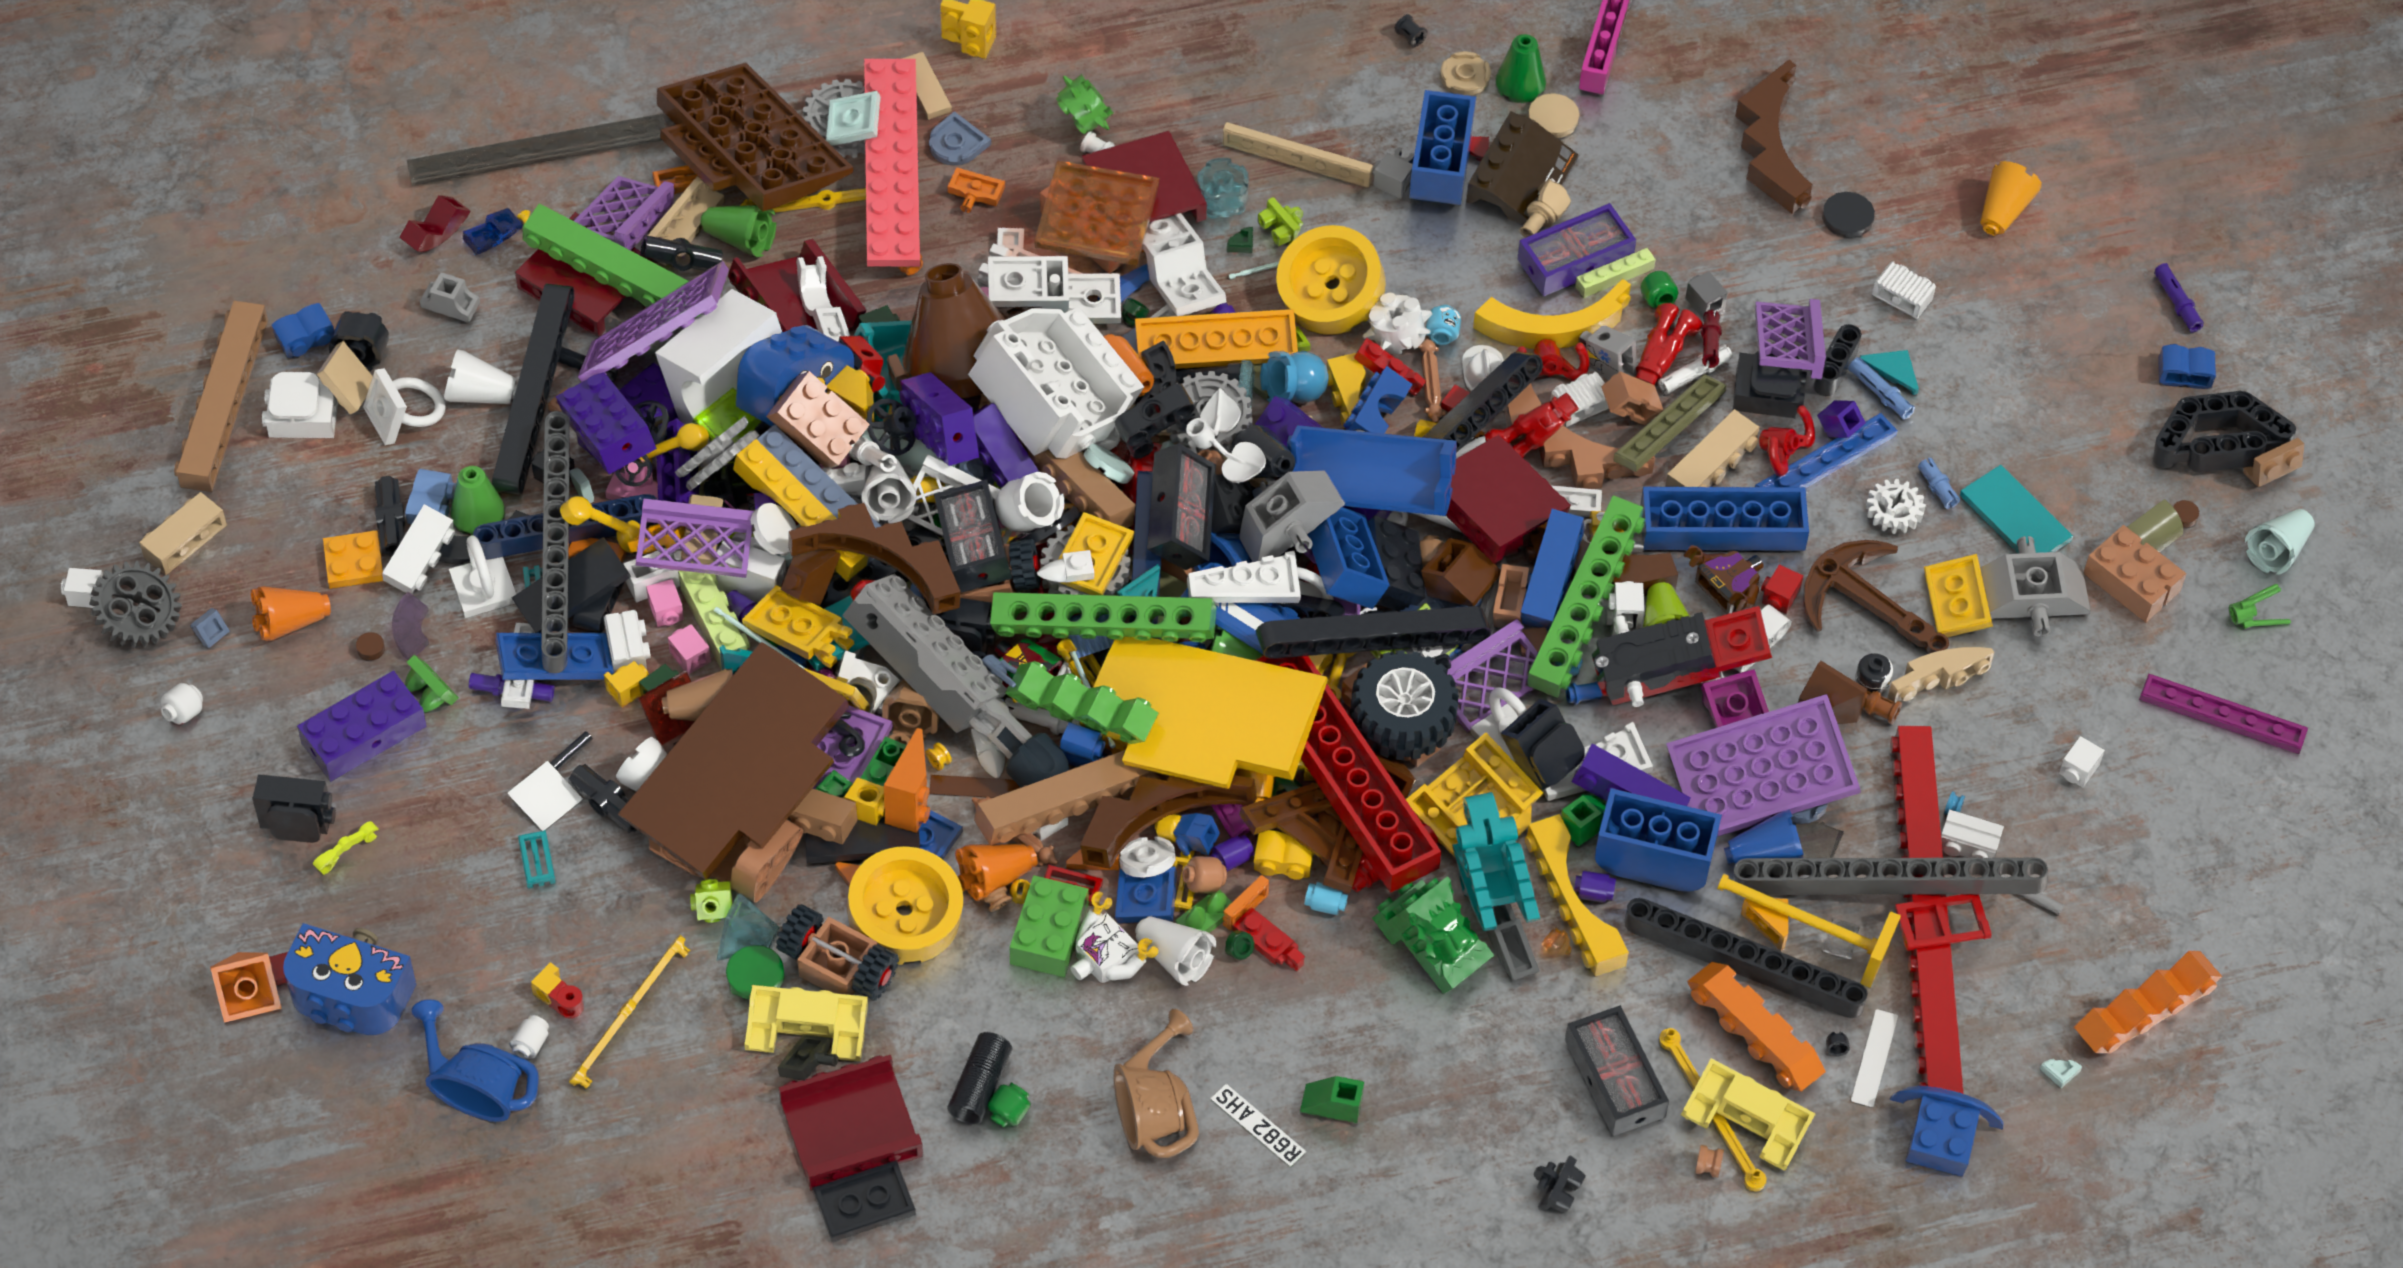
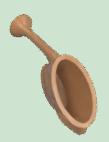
M1178 1009L1169 1011V1023L1160 1034L1126 1063L1114 1066L1115 1097L1126 1139L1134 1151L1142 1146L1149 1154L1158 1158H1170L1191 1147L1199 1136L1197 1119L1190 1093L1180 1077L1169 1070L1157 1071L1148 1069L1151 1057L1172 1037L1178 1034L1190 1036L1193 1033L1191 1021ZM1185 1120L1187 1135L1166 1147L1159 1146L1154 1142L1172 1133L1184 1131Z

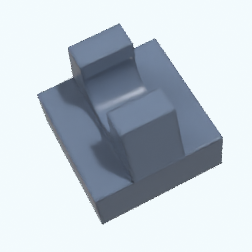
M214 608L209 609L190 626L203 646L208 648L230 632L219 612Z

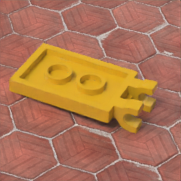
M777 585L742 619L743 625L751 631L808 660L815 655L822 664L829 668L837 662V657L831 655L836 650L835 646L830 644L833 640L847 651L854 645V640L848 638L853 631L851 628L843 626L841 617L813 603L798 600L780 590L781 587Z

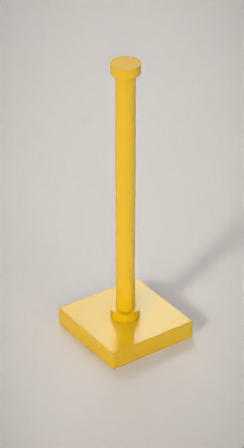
M1723 874L1717 887L1718 890L1723 891L1725 889L1867 950V954L1871 955L1860 983L1871 988L1901 915L1890 911L1879 938L1873 937L1871 940L1728 879L1729 875Z

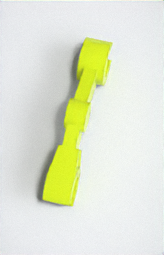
M372 821L366 822L360 827L358 832L348 837H342L333 849L318 856L314 860L313 865L323 875L329 873L344 851L349 850L353 845L363 840L366 843L372 842L377 838L374 831L379 830V828Z

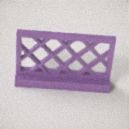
M618 176L574 222L582 226L592 225L593 227H588V229L631 251L673 206L674 184L664 181L657 187ZM620 186L625 187V188H629V189L619 190V191H618V188H619ZM650 194V196L641 197V195ZM635 196L633 199L623 200V198ZM614 199H617V200H618V201H616V202H610V203H606V202H605V201L614 200ZM639 206V207L636 208V209H630V210H629V207ZM623 209V211L611 213V210ZM605 212V214L593 216L594 213ZM628 218L626 221L616 222V220ZM609 221H610V223H611V224H605V225H598V223L609 222ZM615 231V234L613 236L605 234L607 232Z
M1809 299L1808 306L1756 301L1755 319L1759 365L1810 370L1811 378L1822 379L1826 354L1820 300ZM1765 312H1771V313H1773V314H1772V315H1768V314H1766ZM1790 314H1793V315H1802V316H1800V317H1798V318H1795V317H1793V316L1790 315ZM1783 319L1787 323L1783 324L1778 320ZM1771 325L1772 327H1774V329L1771 330L1766 326ZM1796 327L1801 331L1796 332L1792 328ZM1784 333L1785 335H1787V336H1789V337L1784 338V337L1780 336L1779 334ZM1771 339V340L1775 341L1776 343L1771 344L1770 342H1768V341H1766V340ZM1797 341V342H1799L1800 344H1802V346H1799V347H1798L1797 345L1794 344V342ZM1785 347L1789 352L1786 353L1781 348ZM1772 353V354H1774V355L1777 356V357H1770V356H1766V355ZM1799 356V357L1803 358L1804 360L1796 359V358H1794V357Z
M643 499L636 566L746 578L753 527L751 525V516L754 511ZM647 522L659 523L664 530L653 537L646 530ZM678 526H686L691 533L680 540L672 530ZM706 529H713L719 536L708 543L700 533ZM734 532L746 533L745 540L737 546L728 538ZM668 534L676 544L665 551L657 541ZM696 537L704 547L693 554L685 544ZM723 540L731 550L720 557L712 547ZM651 545L660 552V555L654 559L642 558L643 550ZM681 548L688 558L678 562L674 561L670 554ZM708 551L716 561L710 565H704L697 558ZM736 554L742 561V569L731 568L725 561Z
M1518 619L1451 661V668L1448 669L1447 675L1453 676L1456 682L1455 686L1462 687L1461 699H1458L1460 708L1457 710L1456 719L1467 733L1471 731L1472 726L1492 714L1490 705L1484 704L1485 693H1491L1495 689L1487 686L1488 674L1503 677L1501 688L1505 689L1507 678L1522 681L1520 691H1510L1519 699L1534 690V688L1525 687L1528 682V664L1533 665L1538 652L1522 632L1524 627ZM1519 641L1526 650L1525 657L1511 655V645ZM1493 657L1505 659L1504 671L1490 669V659ZM1509 660L1524 663L1522 675L1508 672ZM1472 671L1484 673L1482 685L1469 683L1468 674ZM1467 688L1481 691L1480 703L1465 700ZM1500 699L1501 707L1507 704L1502 699ZM1464 706L1479 709L1478 718L1470 723L1463 714Z

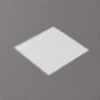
M548 761L507 793L542 831L583 800Z

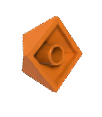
M237 952L210 967L224 1023L282 1008L268 953Z

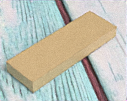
M920 52L901 58L916 59V98L927 119L951 113L952 106L924 53Z

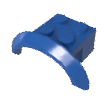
M1913 1086L1893 1093L1890 1097L1891 1101L1903 1104L1908 1100L1921 1099L1905 1162L1963 1177L1969 1164L1979 1115L1988 1121L1990 1127L2001 1130L2004 1127V1122L1988 1104L1956 1091L1929 1086Z

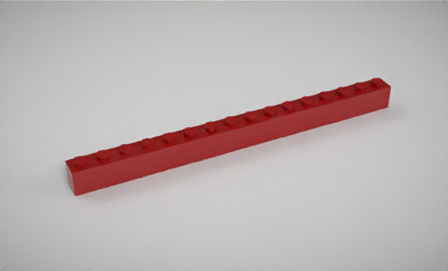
M1898 726L1896 735L1891 736L1890 750L1891 753H1895L1896 760H1893L1892 775L1897 777L1898 784H1895L1894 799L1899 801L1900 808H1897L1896 823L1901 825L1902 832H1899L1898 847L1903 849L1904 856H1901V858H1943L1932 727ZM1919 874L1915 875L1914 877L1921 878L1924 875ZM1902 894V896L1907 898V902L1946 897V894ZM1946 906L1943 908L1948 921V909ZM1934 908L1906 912L1914 940L1942 936ZM1951 944L1912 950V955H1909L1908 970L1914 974V980H1911L1910 994L1911 998L1916 999V1006H1913L1912 1019L1913 1023H1918V1031H1915L1914 1043L1915 1048H1920V1057H1917L1916 1064L1917 1074H1922V1082L1919 1083V1086L1937 1087L1964 1094Z

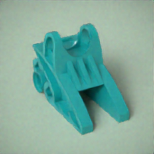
M1492 792L1464 797L1463 808L1467 824L1456 827L1458 844H1453L1452 847L1458 865L1463 895L1469 897L1483 931L1496 929L1497 924L1492 907L1517 902L1526 923L1539 921L1540 914L1523 849L1519 842L1516 843L1518 832L1514 817L1500 818Z

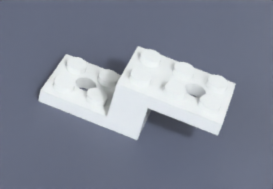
M1181 213L1128 229L1146 253L1150 281L1176 316H1188L1193 312L1214 308L1219 304L1226 303L1225 292L1206 269L1203 241Z
M1068 256L988 257V295L995 307H1041V309H1061L1063 313L1080 307L1093 324L1121 323L1120 273L1068 274ZM1018 278L1022 283L1011 285L1008 280ZM1097 295L1101 299L1098 302H1090L1087 297Z

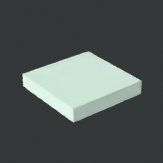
M878 91L830 100L826 141L831 146L877 137L881 98Z

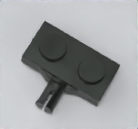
M803 1034L777 1067L779 1077L806 1080L817 1065L822 1064L835 1067L838 1063L837 1054L827 1053L831 1048L830 1038Z

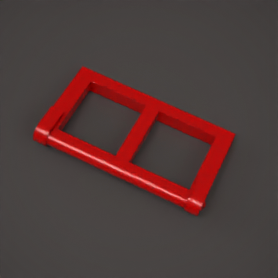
M1961 894L1895 904L1896 914L1901 915L1899 925L1907 951L1978 939H1991L1990 926L1986 919L1979 894ZM1971 903L1979 931L1951 934L1943 907ZM1934 908L1942 936L1914 940L1906 912Z

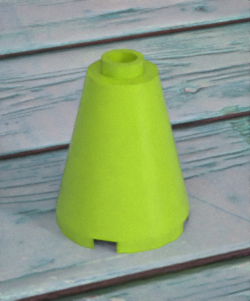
M1661 582L1652 585L1648 589L1643 627L1658 623L1666 624L1667 621L1673 619L1676 621L1681 620V617L1689 615L1672 585Z

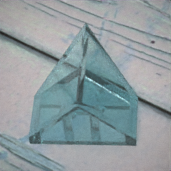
M737 894L725 918L716 961L731 958L741 948L751 945H761L770 948L780 927L742 894Z

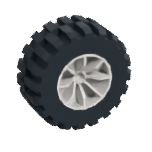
M1405 650L1396 651V654L1390 655V652L1381 654L1379 660L1373 658L1367 663V668H1361L1352 687L1350 714L1351 720L1373 751L1377 749L1380 751L1381 756L1387 758L1389 755L1396 756V760H1404V757H1411V760L1421 758V754L1424 753L1426 756H1429L1435 752L1436 747L1442 748L1447 743V738L1452 735L1456 723L1459 694L1458 689L1455 687L1456 682L1453 676L1447 675L1448 669L1443 664H1435L1436 659L1428 655L1425 658L1419 652L1412 651V654H1407Z

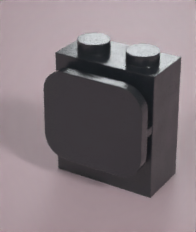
M1758 351L1755 354L1740 352L1736 369L1732 411L1735 409L1740 412L1796 419L1797 408L1800 405H1804L1805 393L1800 392V387H1805L1807 372L1802 371V369L1759 365ZM1772 353L1766 355V356H1770V357H1777V356H1775V355L1772 354Z
M924 598L926 606L930 609L926 599ZM960 598V608L934 614L944 621L945 626L954 635L962 639L964 645L971 652L981 651L987 655L989 645H994L996 632L990 624L991 602Z
M1542 699L1536 701L1500 733L1516 764L1543 791L1560 782L1582 762L1585 756V748L1575 728L1565 722L1556 704Z
M258 774L252 800L260 828L270 829L274 837L287 841L314 843L320 840L321 834L327 835L329 825L335 822L336 808L332 807V793L328 792L326 781Z

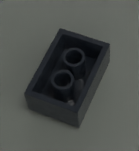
M1374 515L1368 521V525L1390 585L1377 604L1398 612L1405 610V607L1409 608V605L1417 606L1426 598L1421 573L1423 567L1419 531Z

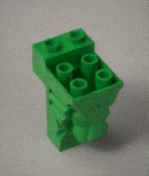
M1448 876L1441 881L1434 878L1428 884H1425L1423 880H1420L1415 885L1411 882L1401 887L1397 891L1400 896L1394 901L1390 897L1376 907L1379 913L1372 917L1392 945L1402 939L1443 994L1453 989L1494 956L1488 945L1480 941L1477 934L1470 928L1468 917L1462 916L1460 912L1462 906L1453 900L1454 892Z

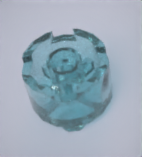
M1215 158L1207 161L1206 166L1197 175V185L1206 200L1207 216L1217 218L1242 214L1248 202L1249 174L1243 165L1240 167L1238 164L1232 163L1230 158Z

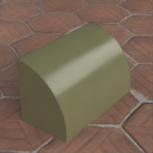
M2165 499L2127 526V528L2142 538V545L2147 542L2158 552H2161L2183 535L2182 521L2176 510Z

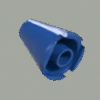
M1790 809L1783 810L1728 840L1729 847L1724 848L1728 864L1734 863L1735 865L1739 860L1746 858H1803V850L1795 824L1793 825L1791 820L1792 814Z

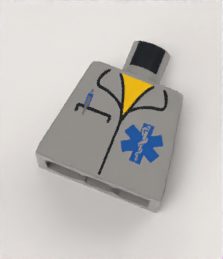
M1601 326L1593 334L1589 331H1584L1580 335L1578 343H1583L1588 351L1589 367L1609 381L1613 375L1619 372L1633 377L1637 374L1636 340L1608 326Z

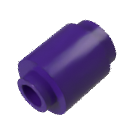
M1245 835L1240 837L1234 836L1214 846L1210 857L1218 858L1228 872L1249 861L1250 857L1254 855V849Z
M1582 871V876L1576 875L1574 892L1579 893V899L1604 903L1606 900L1613 901L1616 878H1609V874Z

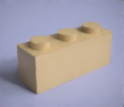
M200 492L194 498L187 500L183 507L173 515H169L155 530L143 537L139 542L143 557L156 568H160L164 575L169 574L227 526L223 509Z

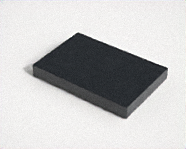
M897 1160L813 1187V1194L831 1242L916 1215L915 1206Z

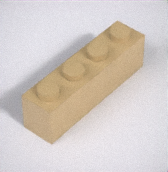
M1734 409L1667 474L1665 487H1711L1713 484H1719L1730 468H1735L1747 451L1752 452L1759 442L1757 438L1759 426Z

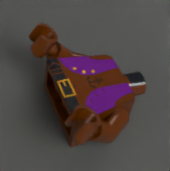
M1691 545L1683 556L1691 559L1689 561L1691 567L1698 565L1695 583L1725 614L1754 606L1759 594L1758 583L1760 576L1758 572L1764 568L1760 557L1754 555L1745 560L1737 551H1731L1726 554H1706L1697 546Z

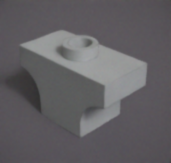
M442 272L435 282H430L420 300L421 308L466 322H470L480 304L479 296L468 290L464 279Z

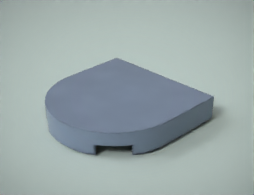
M955 111L933 128L929 138V149L932 156L943 164L953 166L963 165L972 161L991 145V139Z

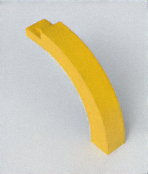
M1622 279L1611 291L1593 305L1563 315L1525 313L1508 307L1490 297L1475 312L1473 328L1496 341L1516 347L1523 346L1528 349H1535L1536 344L1543 339L1554 341L1559 349L1572 347L1578 343L1579 337L1584 331H1589L1593 334L1601 326L1613 328L1621 322L1622 310L1631 299V296H1629L1631 284Z

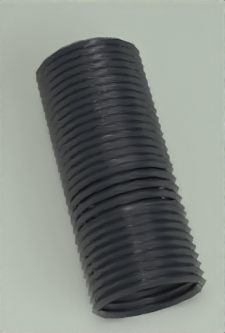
M982 1032L978 1035L954 1093L947 1105V1110L954 1118L967 1124L982 1122L988 1107L987 1104L995 1092L1012 1051L1010 1042L993 1032Z

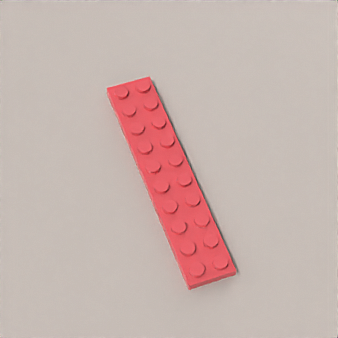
M864 59L865 93L878 91L881 96L877 137L865 139L867 266L920 267L916 59Z

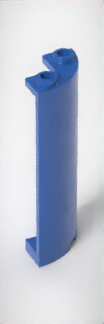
M1298 425L1293 435L1288 437L1287 448L1295 458V467L1292 472L1325 470L1344 500V506L1446 516L1453 490L1451 487L1452 475H1455L1456 441Z

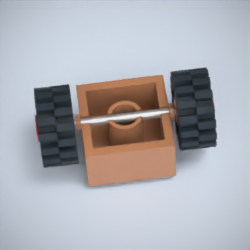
M1034 540L1010 542V545L1004 544L1012 579L960 593V598L991 602L992 611L994 592L1016 593V589L1017 591L1040 588L1041 577L1037 575V572L1040 570V564ZM945 551L944 554L950 566L948 553Z
M803 904L797 905L791 911V915H788L786 918V923H783L781 926L783 929L778 934L779 938L776 940V949L798 960L799 977L835 994L854 995L855 992H858L876 1001L877 998L881 997L882 993H885L887 985L891 984V978L896 974L894 971L899 965L897 964L899 962L898 954L829 916L821 924L824 920L823 915Z

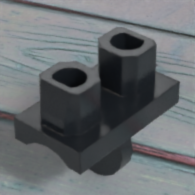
M1569 1155L1565 1163L1560 1162L1556 1170V1165L1553 1162H1548L1546 1167H1536L1533 1175L1539 1181L1537 1188L1542 1191L1545 1190L1538 1205L1539 1208L1546 1211L1552 1207L1562 1213L1571 1208L1574 1197L1565 1192L1563 1188L1567 1185L1573 1190H1577L1586 1176L1575 1167L1577 1159Z

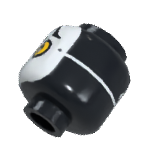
M1878 653L1865 655L1860 659L1857 666L1856 682L1871 693L1873 691L1882 693L1888 689L1891 683L1893 665L1884 655Z

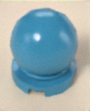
M1273 351L1268 353V362L1262 363L1260 374L1262 390H1267L1269 396L1267 401L1269 403L1274 396H1278L1295 403L1304 404L1319 399L1327 389L1329 379L1327 366L1320 357L1311 352L1300 351L1289 354L1285 351Z

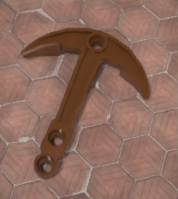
M1877 540L1844 542L1824 552L1812 565L1804 584V609L1809 622L1816 632L1822 631L1821 615L1826 592L1830 587H1834L1894 626L1898 633L1918 647H1925L1929 654L1946 650L1949 647L1947 636L1942 633H1936L1933 626L1913 612L1903 609L1850 569L1858 561L1864 565L1876 558L1895 554L1898 551V546Z

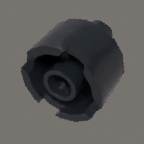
M345 311L341 314L329 344V353L331 354L335 346L344 341L368 371H372L373 367L380 364L389 340V332L382 323V318L376 313L364 314Z

